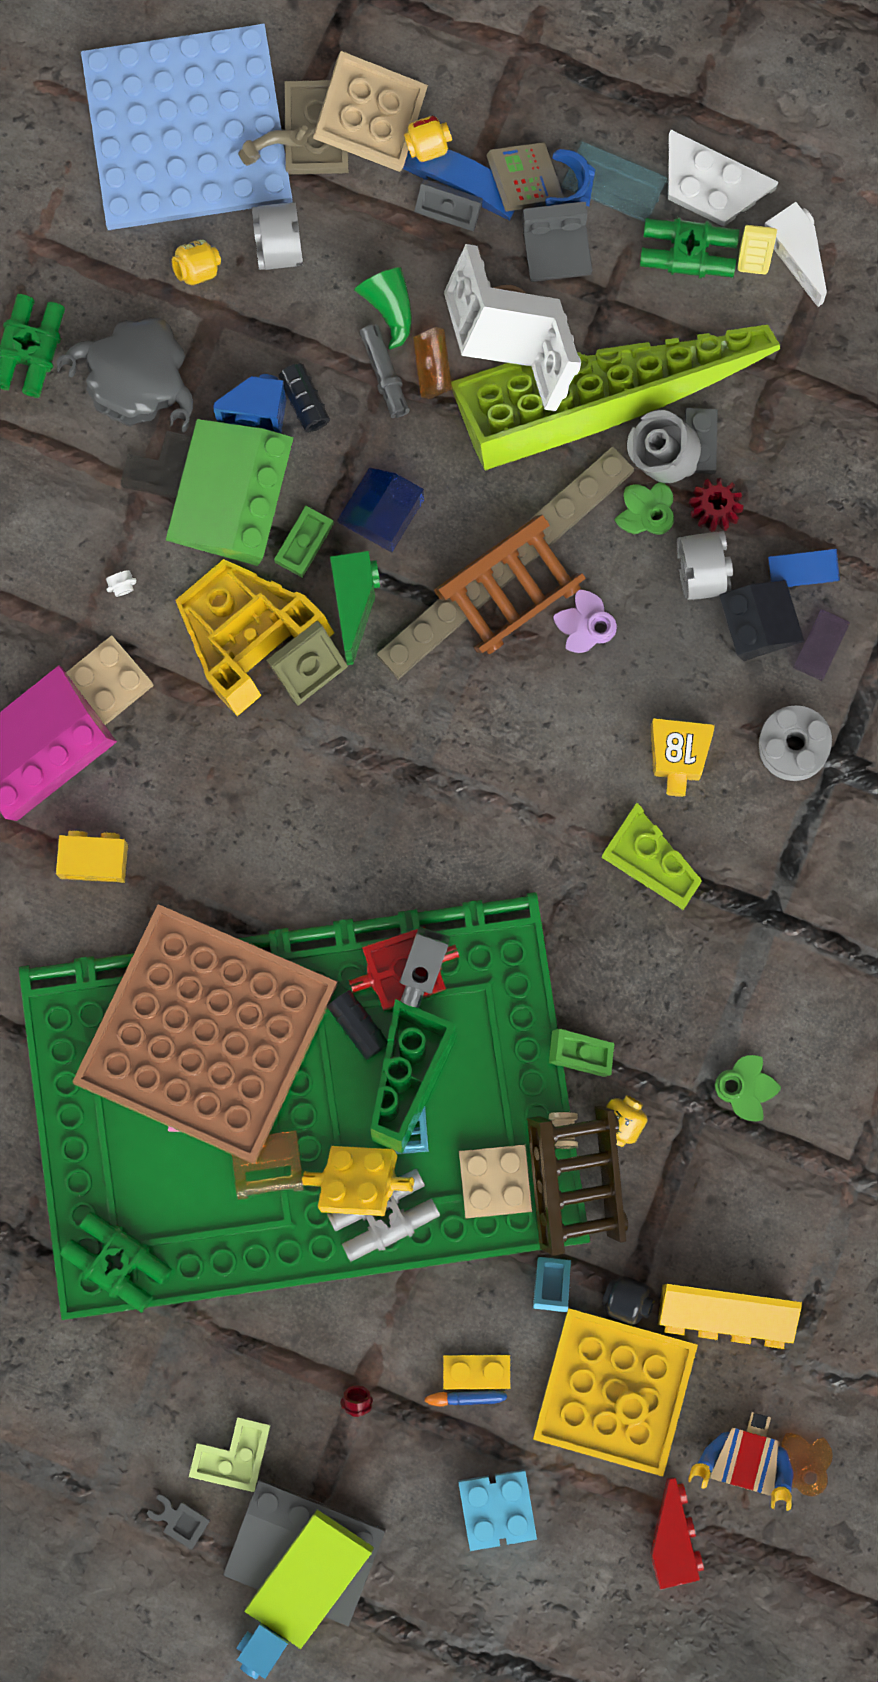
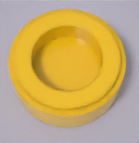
M634 1391L625 1392L618 1397L615 1403V1413L622 1423L636 1426L647 1418L649 1404L642 1394Z

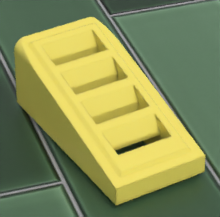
M745 225L739 248L738 271L756 274L768 273L777 229Z

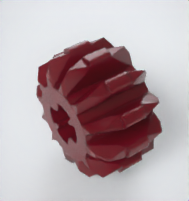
M721 477L717 478L716 485H713L709 479L704 480V488L696 486L693 491L696 497H692L689 500V505L694 507L690 514L691 517H701L698 523L700 528L704 527L706 523L711 524L710 532H715L718 524L723 531H727L729 529V522L737 524L739 517L736 513H741L744 509V505L738 502L742 498V493H731L735 484L730 482L724 487L722 486L723 479ZM714 500L719 501L720 510L713 509L714 505L712 502Z

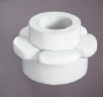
M129 570L116 573L106 579L109 586L106 590L107 592L113 591L116 597L128 594L134 590L132 585L136 583V578L132 577Z

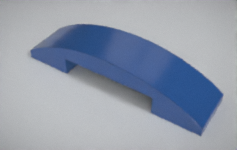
M448 149L445 155L426 162H420L417 157L411 158L408 150L402 169L422 179L427 180L430 177L453 189L483 198L482 208L510 221L515 210L505 211L491 169Z

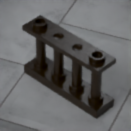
M595 1106L596 1120L556 1127L552 1124L551 1120L541 1116L527 1118L539 1245L541 1250L551 1255L565 1253L564 1242L567 1241V1238L607 1231V1237L620 1243L626 1242L628 1218L623 1210L616 1133L619 1131V1121L612 1109L604 1106ZM597 1133L599 1153L559 1160L556 1157L554 1144L557 1143V1140ZM597 1166L601 1167L602 1185L567 1192L559 1190L558 1177L561 1173ZM604 1199L605 1218L568 1225L562 1223L561 1210L565 1205Z

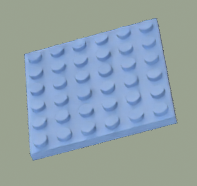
M265 24L81 51L108 230L252 209V207L293 202L289 175L286 172V156L283 144H273L259 150L260 158L248 166L242 162L238 155L246 141H254L270 131L281 130Z

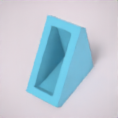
M538 1257L533 1309L558 1312L568 1311L571 1260Z

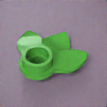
M662 482L655 484L651 490L639 484L627 486L624 489V500L628 509L615 518L616 524L621 529L632 534H638L646 530L657 535L666 533L674 523V514L671 509L674 498L671 489ZM656 515H663L660 520L652 519Z
M747 1055L740 1058L732 1070L722 1072L715 1081V1091L721 1100L731 1103L737 1116L756 1122L762 1121L764 1118L761 1103L777 1095L781 1090V1086L772 1077L760 1073L763 1066V1058L755 1055ZM729 1080L734 1081L737 1085V1090L733 1093L728 1092L725 1088V1084Z

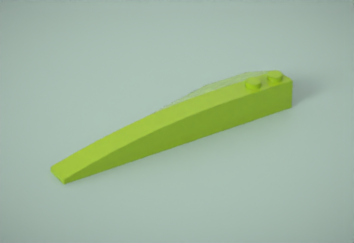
M768 325L727 330L725 336L716 337L706 333L697 335V340L679 342L678 338L665 339V344L650 346L649 342L598 349L595 355L589 356L577 352L581 359L580 370L577 375H574L569 385L568 394L562 399L556 411L544 409L531 366L506 363L451 381L450 385L475 452L484 470H488L604 431L664 407L778 351L780 344Z

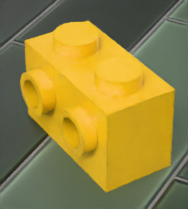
M68 831V836L59 835L56 875L60 879L125 883L128 844L125 839H120V834L101 833L99 838L88 837V833L83 831Z

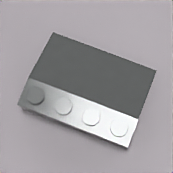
M260 1479L245 1514L223 1576L259 1590L318 1509L374 1547L372 1554L325 1616L349 1626L386 1529Z

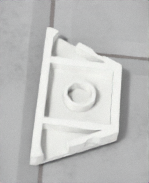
M673 130L669 132L668 200L724 227L734 220L740 212L747 211L760 198L776 190L778 181Z

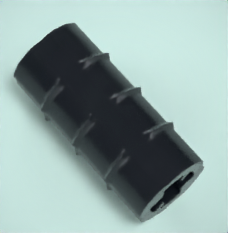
M293 364L282 370L278 377L283 381L290 405L293 406L297 419L300 421L304 431L309 433L326 426L330 418L325 409V404L322 403L318 390L315 389L311 381L312 377L309 376L304 364Z
M351 990L343 993L327 1006L336 1021L346 1032L345 1034L355 1044V1048H358L366 1060H369L387 1046L388 1040L381 1032V1029L377 1027Z

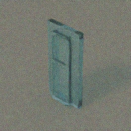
M582 142L577 153L582 155L595 169L591 200L645 222L646 218H650L656 203L659 202V197L666 184L667 177ZM569 168L562 187L577 193L578 180L574 171Z

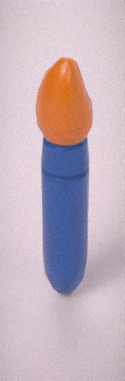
M495 1390L452 1392L449 1394L438 1392L425 1397V1402L437 1407H444L448 1404H495L505 1401L508 1396L504 1392Z

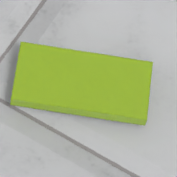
M317 1509L251 1599L244 1612L301 1649L372 1554L374 1547Z

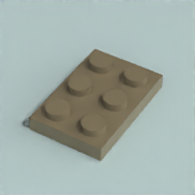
M330 80L285 81V130H299L302 125L308 127L305 133L307 143L304 146L285 145L286 172L288 174L349 173L347 151L313 139Z

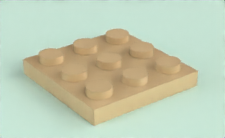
M340 51L313 139L400 172L408 153L404 133L408 132V125L411 122L418 120L428 85Z

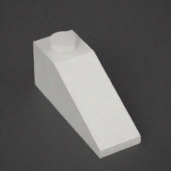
M797 202L765 222L764 227L777 229L773 249L817 307L823 304L827 291L815 226L813 225L814 220L807 209H801Z

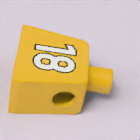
M653 718L651 742L654 776L668 778L667 795L685 796L687 780H700L715 725Z

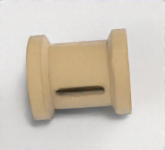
M549 1113V1120L552 1121L555 1127L574 1124L575 1120L578 1119L577 1113ZM575 1137L560 1139L554 1144L556 1149L578 1148V1142L575 1141Z

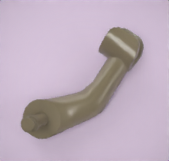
M302 125L299 130L270 131L254 141H246L238 155L242 162L248 166L260 158L258 151L273 144L295 147L304 146L307 143L305 133L308 127Z

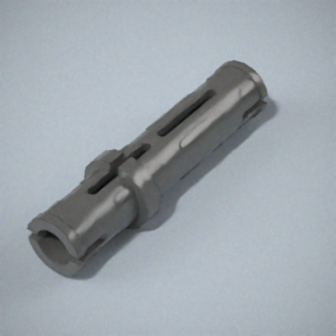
M372 324L362 328L359 333L379 383L377 385L380 394H383L390 417H402L408 414L410 409L401 389L403 385L401 378L397 377L379 326L377 324L373 326Z

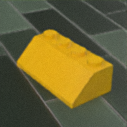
M664 1284L662 1285L657 1325L665 1326L664 1333L684 1335L685 1329L697 1330L698 1337L718 1340V1333L732 1335L731 1342L751 1344V1339L756 1338L765 1340V1347L784 1349L785 1343H794L802 1302Z

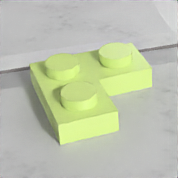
M238 1417L230 1450L200 1443L196 1444L189 1477L255 1492L271 1425Z

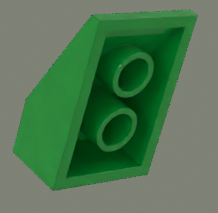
M369 551L330 557L347 665L354 664L375 600L374 588H380L377 560L370 561Z

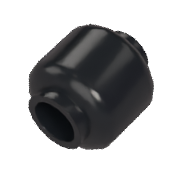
M622 1276L616 1281H610L602 1304L606 1306L607 1314L610 1317L630 1325H635L640 1322L642 1317L649 1318L655 1300L650 1298V1287L647 1284L627 1276Z

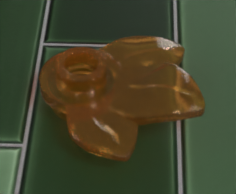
M786 1433L781 1447L787 1451L794 1472L792 1488H797L800 1493L806 1496L820 1495L828 1485L826 1471L833 1460L832 1449L829 1443L822 1437L810 1445L801 1436ZM808 1473L817 1475V1481L814 1484L809 1485L805 1483L804 1479Z

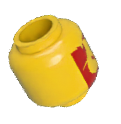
M433 115L411 122L408 125V132L404 133L411 158L417 157L420 162H426L445 155L448 151L447 142L452 141L447 123L440 124L438 118Z

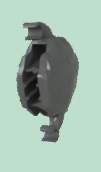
M150 317L139 321H122L117 324L112 336L96 341H81L72 346L65 355L58 358L57 372L60 371L64 364L72 366L69 370V378L73 377L76 373V360L79 358L86 359L90 372L86 380L87 391L93 399L96 411L131 427L136 423L152 421L159 409L167 408L177 402L180 409H176L171 413L170 426L173 425L176 419L181 418L185 421L182 426V432L188 429L189 417L193 410V398L190 390L184 385L178 371L183 364L185 354L183 348L175 340L171 327L163 319Z

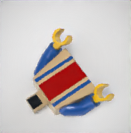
M751 1412L747 1431L732 1428L730 1432H722L705 1448L698 1463L693 1465L690 1470L688 1482H691L694 1476H701L704 1479L701 1486L703 1489L707 1487L709 1478L771 1496L772 1509H775V1503L778 1500L787 1502V1511L792 1507L791 1490L794 1472L788 1453L780 1446V1441L766 1437L771 1417Z

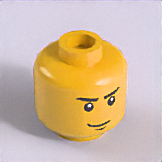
M628 1095L625 1096L624 1100L613 1098L606 1106V1108L614 1110V1114L618 1118L619 1131L616 1133L617 1145L624 1147L625 1144L635 1143L648 1120L647 1115L641 1110L643 1104Z

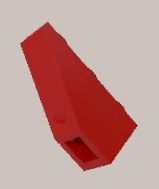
M670 1477L666 1480L650 1552L660 1590L699 1581L698 1572L704 1571L700 1551H693L690 1538L696 1537L691 1516L685 1518L682 1504L688 1503L683 1483L677 1484L675 1477Z

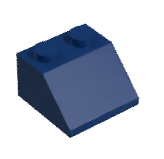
M269 374L249 377L214 402L213 409L216 421L262 428L281 434L287 401L283 381Z

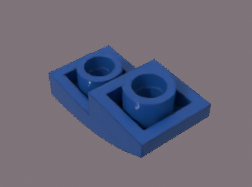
M837 549L768 557L771 582L786 580L788 587L840 581Z

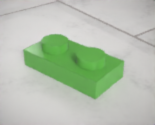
M305 506L276 555L275 563L303 578L334 525V521Z
M556 1029L552 1031L549 1063L602 1077L610 1076L612 1073L614 1043Z

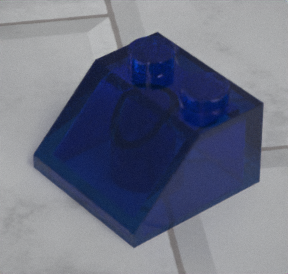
M369 467L337 522L392 553L423 503L424 489L396 473Z

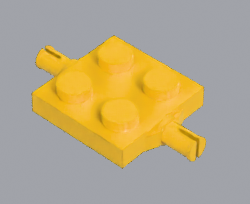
M331 1146L327 1166L323 1173L305 1171L302 1178L304 1186H321L318 1208L321 1212L385 1216L387 1202L394 1190L412 1192L414 1189L413 1177L395 1176L394 1169L397 1154L393 1149Z

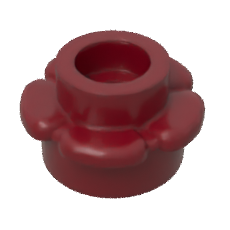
M363 1386L347 1388L344 1392V1397L340 1401L341 1408L354 1417L363 1416L373 1408V1398L370 1396V1391Z

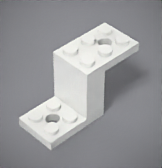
M465 244L444 291L461 355L531 366L544 409L556 411L562 399L567 396L569 385L574 375L578 374L581 366V359L577 354L574 337L570 333L567 316L563 311L560 299L491 288L478 247Z

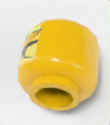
M196 240L179 246L175 251V256L172 257V267L179 281H184L188 285H196L213 279L217 274V266L221 264L218 250L216 247H211L205 240Z

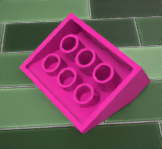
M60 665L0 712V812L5 819L14 821L21 819L117 742Z

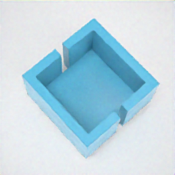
M525 1469L495 1474L496 1483L491 1484L488 1476L458 1481L470 1551L500 1546L499 1539L506 1538L507 1545L537 1540Z

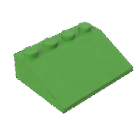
M197 419L166 541L258 566L264 557L294 437L262 428Z

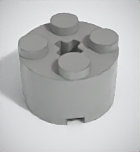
M296 202L252 207L259 270L303 266Z
M657 410L644 415L636 428H632L627 440L628 454L635 465L652 479L662 483L677 482L693 475L701 453V444L696 431L681 418L669 411Z
M724 531L678 537L677 556L681 561L679 574L683 594L687 600L717 597L720 594L731 591L729 576H733L731 558L724 556L723 550L727 549Z

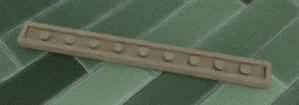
M611 447L533 516L543 515L550 526L543 530L545 534L543 538L549 547L634 473V468L614 447ZM527 542L517 549L520 553L518 558L525 568L540 556L534 546H529ZM502 561L491 568L493 570L491 575L501 589L516 577L508 564H503ZM473 580L465 586L468 590L466 594L477 610L492 598L481 582L477 583L476 580ZM450 598L447 600L439 599L379 651L377 658L399 680L464 623L467 617L456 601L452 602Z

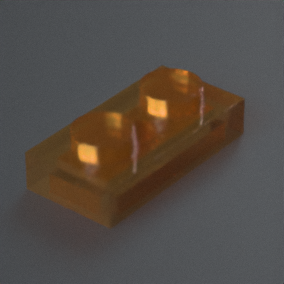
M435 327L413 337L421 398L431 399L452 390L444 329Z

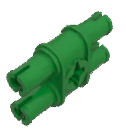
M681 217L674 218V221L646 218L643 237L671 240V244H674V247L670 251L642 247L640 267L668 270L667 273H670V275H674V273L695 275L700 279L705 277L706 274L733 278L736 258L710 256L706 252V248H709V245L737 249L740 229L712 226V223L709 221L703 223L681 220ZM689 240H691V245H693V251H691L690 256L686 246Z
M17 294L11 317L3 324L4 332L0 343V389L9 390L16 365L23 364L28 366V371L22 393L30 397L39 398L46 373L53 369L52 361L57 344L61 342V335L58 332L65 307L55 302H47L41 326L38 328L30 327L28 323L35 301L30 296ZM33 342L34 346H29L27 350L23 349V346Z
M90 1211L79 1227L101 1242L103 1250L100 1254L94 1255L76 1241L70 1239L60 1255L83 1271L82 1275L85 1280L90 1279L108 1292L110 1298L118 1296L142 1313L153 1299V1296L129 1280L132 1270L139 1269L162 1285L173 1269L149 1252L150 1248L146 1243L143 1245L123 1231L124 1228L122 1226L119 1227L117 1225L113 1227ZM122 1253L120 1261L124 1264L123 1268H114L110 1271L112 1262L109 1260V1257L111 1255L118 1256Z

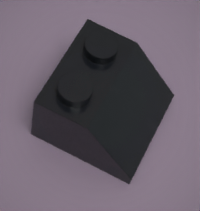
M786 580L751 584L719 595L736 654L741 660L747 661L805 642Z

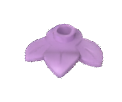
M586 590L576 592V608L563 610L553 617L559 630L569 635L565 648L575 653L587 652L596 643L610 641L615 636L617 629L613 616L604 612L602 600L597 595ZM602 623L607 629L603 633H598L594 628L595 625Z

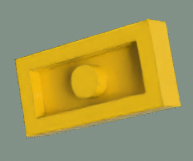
M443 1355V1389H511L510 1355Z

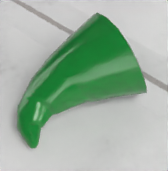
M397 267L377 273L354 288L355 292L380 312L390 327L392 338L388 344L389 350L404 344L410 335L412 322L411 304L402 267Z

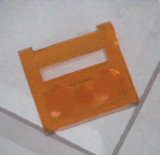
M296 1130L268 1134L255 1164L232 1155L238 1200L247 1199L248 1195L292 1188L294 1192L304 1190ZM291 1166V1175L248 1182L246 1180V1172Z

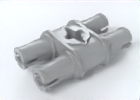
M417 1169L400 1176L413 1177V1191L394 1190L387 1202L386 1210L392 1209L393 1211L389 1215L390 1228L382 1220L376 1221L374 1218L376 1215L327 1214L335 1231L362 1218L364 1221L367 1220L370 1225L367 1227L368 1231L342 1244L350 1262L377 1248L379 1251L386 1250V1246L408 1235L409 1237L413 1236L412 1234L415 1233L414 1229L440 1216L432 1198L405 1212L403 1209L400 1210L397 1205L400 1203L399 1199L425 1186Z

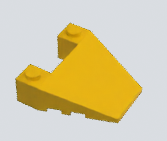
M225 559L175 600L204 669L206 679L218 697L236 716L262 696L246 673L290 635L294 638L316 621L324 627L329 637L334 634L325 615L305 595L284 589L281 584L272 580L271 582L258 577L256 573Z

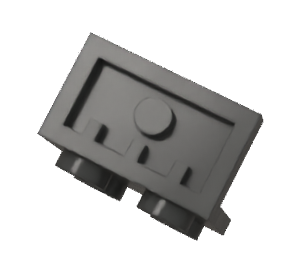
M586 201L523 209L522 226L531 282L592 274L586 228Z

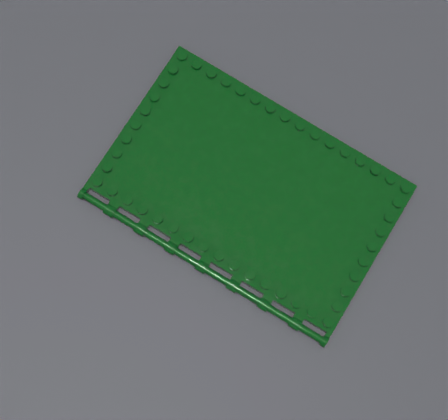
M537 892L527 893L526 897L482 903V900L462 902L463 906L422 912L413 909L400 911L395 916L353 921V918L333 921V925L291 931L288 928L269 930V934L237 938L258 948L271 947L272 954L337 981L338 985L329 1002L330 1004L348 990H351L353 993L349 980L367 974V961L362 947L389 939L356 943L355 934L400 928L401 934L416 930L420 925L465 919L466 927L434 931L450 937L448 947L455 944L459 958L443 962L441 965V976L446 990L422 998L418 1008L456 1024V1040L425 1104L429 1152L397 1154L394 1169L396 1177L417 1169L425 1184L424 1187L399 1199L400 1203L397 1204L399 1209H403L405 1212L432 1198L440 1216L414 1229L415 1233L412 1234L413 1236L409 1237L408 1235L386 1246V1250L379 1251L377 1248L351 1262L342 1244L368 1231L367 1227L370 1226L368 1221H364L362 1218L335 1231L327 1216L328 1213L321 1212L318 1208L321 1186H304L302 1178L305 1171L323 1173L327 1166L331 1146L390 1149L372 1141L371 1124L387 1046L378 1054L366 1060L358 1048H355V1044L345 1034L344 1029L327 1008L256 1163L253 1164L183 1132H168L167 1125L73 1084L75 1075L123 978L122 976L97 980V972L128 967L134 953L97 959L94 956L75 958L74 962L35 968H30V965L19 966L61 1320L136 1310L118 1296L110 1298L108 1292L90 1279L85 1280L82 1275L83 1271L60 1255L70 1239H73L94 1255L100 1254L103 1250L101 1242L79 1227L90 1211L113 1227L117 1225L119 1227L122 1226L124 1228L123 1231L143 1245L146 1243L150 1248L149 1252L173 1269L162 1285L139 1269L132 1270L129 1280L153 1296L147 1308L541 1250L527 1118L541 1116L549 1119V1113L570 1112L564 1067L549 1063L552 1031L558 1029ZM529 909L530 918L485 924L484 916ZM336 938V946L291 952L292 943ZM76 975L77 983L39 989L32 988V981ZM372 987L353 993L388 1040L393 1008L383 1011L379 996ZM419 1121L417 1122L415 1128H420ZM420 1134L411 1135L408 1142L421 1141ZM525 1145L532 1212L465 1219L459 1151ZM555 1148V1155L558 1160L577 1156L576 1148ZM574 1170L561 1173L558 1177L559 1190L567 1192L582 1189L580 1171ZM584 1202L563 1207L561 1217L564 1225L587 1221ZM392 1209L386 1210L385 1216H376L374 1218L376 1221L382 1220L390 1228L389 1215L393 1211ZM589 1234L567 1238V1241L564 1242V1247L590 1243ZM122 1253L118 1256L111 1255L109 1257V1260L112 1262L110 1271L114 1268H123L124 1264L120 1261Z

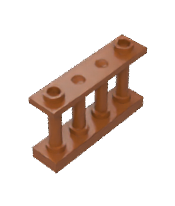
M543 515L533 517L433 589L440 600L450 598L452 602L456 601L482 639L480 643L473 647L477 653H484L486 651L488 654H491L504 644L502 641L504 637L561 596H564L566 599L581 589L579 583L586 579L583 573H575L570 577L543 538L545 536L543 530L550 526ZM526 542L529 546H534L560 584L545 596L518 558L520 553L517 549ZM500 561L503 564H508L534 602V604L518 614L491 575L493 574L491 568ZM473 580L483 584L508 621L494 633L466 594L468 590L465 586Z

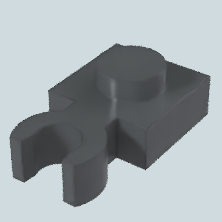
M159 1494L156 1499L165 1505L164 1512L157 1514L150 1509L147 1515L154 1521H166L168 1525L163 1532L192 1550L211 1520L184 1502H181L178 1509H175L167 1496Z

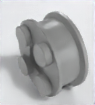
M797 705L787 706L774 712L765 722L758 742L759 755L765 767L773 775L788 781L805 780L815 775L824 766L831 751L832 735L825 719L813 709ZM790 737H798L802 740L804 747L801 750H792L787 746L786 740Z

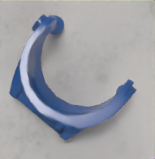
M556 150L552 158L566 164L574 171L578 180L577 193L567 198L548 197L545 199L546 206L585 201L586 206H589L595 169L582 155L574 151Z

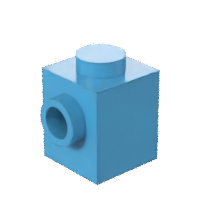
M260 1623L254 1634L249 1631L246 1632L236 1648L242 1652L237 1659L242 1663L240 1669L254 1679H257L259 1675L266 1679L289 1641Z

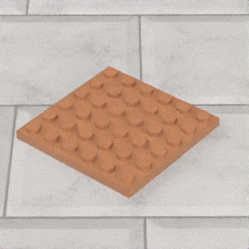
M158 904L75 1075L73 1084L255 1164L338 983Z

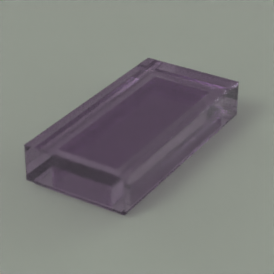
M821 609L793 668L823 681L850 622Z

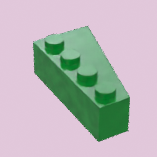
M395 999L381 1080L371 1124L372 1141L403 1154L456 1040L455 1023Z

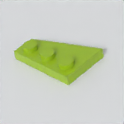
M636 803L601 858L684 910L702 880L681 854L672 848L662 836L661 830L652 824L644 814L642 807Z

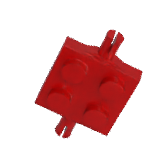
M418 929L362 947L367 961V974L349 980L353 993L372 987L379 996L383 1011L394 1008L395 999L401 1000L406 986L401 984L400 980ZM455 944L447 948V955L444 956L443 962L459 958ZM417 967L415 973L418 976H426L427 970L423 967ZM441 968L432 993L424 992L423 998L446 990L441 976Z

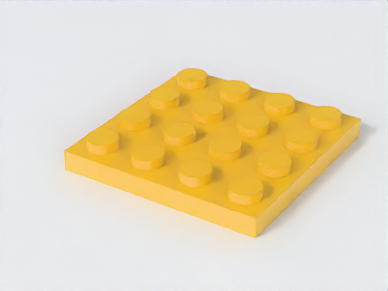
M568 1308L533 1440L663 1477L698 1345ZM625 1392H638L648 1401V1416L639 1425H626L616 1416L615 1403L618 1397Z

